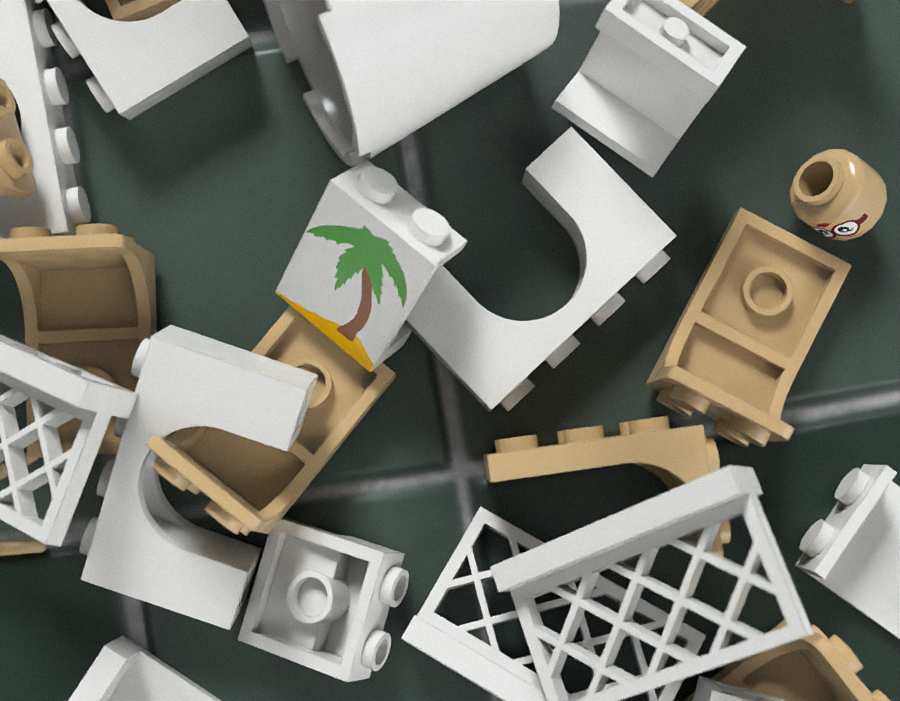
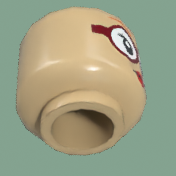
M828 149L815 154L800 167L794 176L790 188V205L796 216L831 240L847 241L866 233L879 220L887 202L886 185L879 173L860 157L844 149Z

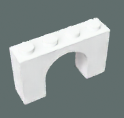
M0 0V79L5 80L6 86L12 92L18 104L21 116V136L33 160L32 173L37 188L34 194L24 199L0 194V239L9 238V229L16 227L47 228L51 230V236L76 235V226L91 221V210L87 195L81 186H77L73 164L80 162L78 143L71 127L65 126L62 105L69 103L68 88L61 70L58 67H54L51 47L58 45V39L51 28L54 20L47 8L41 9L34 0Z
M35 0V2H36L37 4H39V3H41L42 1H44V0ZM47 0L59 21L51 25V28L69 56L74 59L81 54L94 76L87 79L86 83L100 106L106 113L116 109L119 115L128 120H131L253 46L249 35L227 0H181L151 18L132 22L116 21L102 17L91 11L83 0Z
M572 126L525 169L522 184L565 228L576 246L580 270L577 287L570 301L557 312L541 319L531 321L506 319L491 313L481 306L442 265L435 270L404 321L488 412L498 403L507 411L511 410L535 387L527 378L531 372L544 360L554 369L581 344L573 336V333L582 324L591 318L600 326L626 301L618 291L632 277L636 276L644 284L671 259L662 249L677 235Z
M169 325L152 335L150 339H143L135 354L131 374L139 377L135 390L138 396L129 419L117 417L115 422L114 436L121 438L116 459L111 458L106 463L99 478L96 493L98 496L104 497L99 517L95 516L91 519L80 544V553L87 555L81 580L230 630L245 604L262 548L206 530L190 523L179 515L166 499L160 485L158 472L152 467L159 456L149 449L146 443L154 434L167 437L168 434L179 429L207 426L222 429L288 451L300 433L318 375L183 328Z

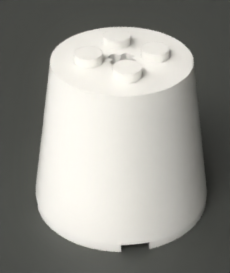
M263 0L286 62L290 63L298 59L312 88L311 91L303 94V99L336 154L347 165L352 167L376 156L548 49L556 39L560 19L559 0Z

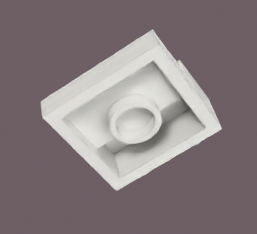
M283 517L271 533L268 534L238 640L345 682L370 678L372 670L378 671L384 665L390 651L391 636L383 631L389 608L397 607L407 591L409 574L407 570L401 568L405 554L352 536L338 535Z

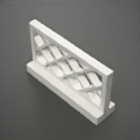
M0 333V462L5 460L10 482L9 487L0 491V519L45 545L61 546L111 416L129 419L138 394ZM30 398L35 422L19 431L14 407ZM74 417L82 420L72 449L63 454L57 428ZM39 439L45 465L29 474L23 448ZM49 482L52 500L43 521L38 518L33 491Z
M726 466L490 566L498 592L510 591L546 701H569L560 675L568 654L596 670L586 697L575 701H620L814 634L757 496L762 495L763 492L752 467ZM743 515L754 541L744 567L710 551L721 523ZM703 531L697 545L684 539ZM668 544L693 555L680 590L649 576L659 548ZM640 556L636 569L623 563ZM761 561L768 578L756 573ZM706 562L739 577L725 614L692 597ZM606 569H611L631 579L618 613L590 599L599 573ZM581 580L577 591L566 586ZM751 584L776 595L788 626L764 634L737 620ZM644 587L675 602L661 636L631 620ZM553 592L572 602L561 634L543 625L534 598ZM687 608L720 625L709 654L699 657L674 643ZM585 610L613 624L601 657L573 642ZM626 632L656 648L646 676L637 678L613 665ZM732 632L748 639L727 647ZM550 644L555 646L554 652H552ZM669 655L683 662L664 669ZM608 677L621 684L604 690Z
M480 506L417 616L414 615L401 638L406 643L502 701H546L538 674L523 666L534 663L532 656L529 655L513 660L499 651L493 625L515 620L519 617L516 610L490 617L481 581L494 577L491 569L478 572L472 550L485 526L508 539L513 557L520 554L518 545L528 551L545 543ZM468 558L472 575L455 579ZM599 574L590 599L605 595L618 602L621 607L627 590ZM575 582L567 585L577 591ZM475 584L484 619L457 626L436 614L448 590ZM559 598L537 604L539 613L570 605L572 602ZM639 598L634 611L651 621L641 625L649 630L664 629L670 615L642 598ZM583 614L579 625L583 641L576 642V644L596 655L594 646L607 643L610 633L591 638L585 615ZM684 622L681 623L677 633V637L685 641L683 648L697 655L706 635ZM486 627L490 645L468 632ZM626 632L624 638L629 637L640 672V675L635 677L641 678L646 676L648 671L641 643L637 637ZM676 660L674 666L683 662ZM591 667L594 676L596 670ZM684 679L664 685L658 697L654 689L646 691L648 701H673ZM618 682L606 684L604 690L621 684ZM588 689L572 694L566 691L569 701L586 697Z

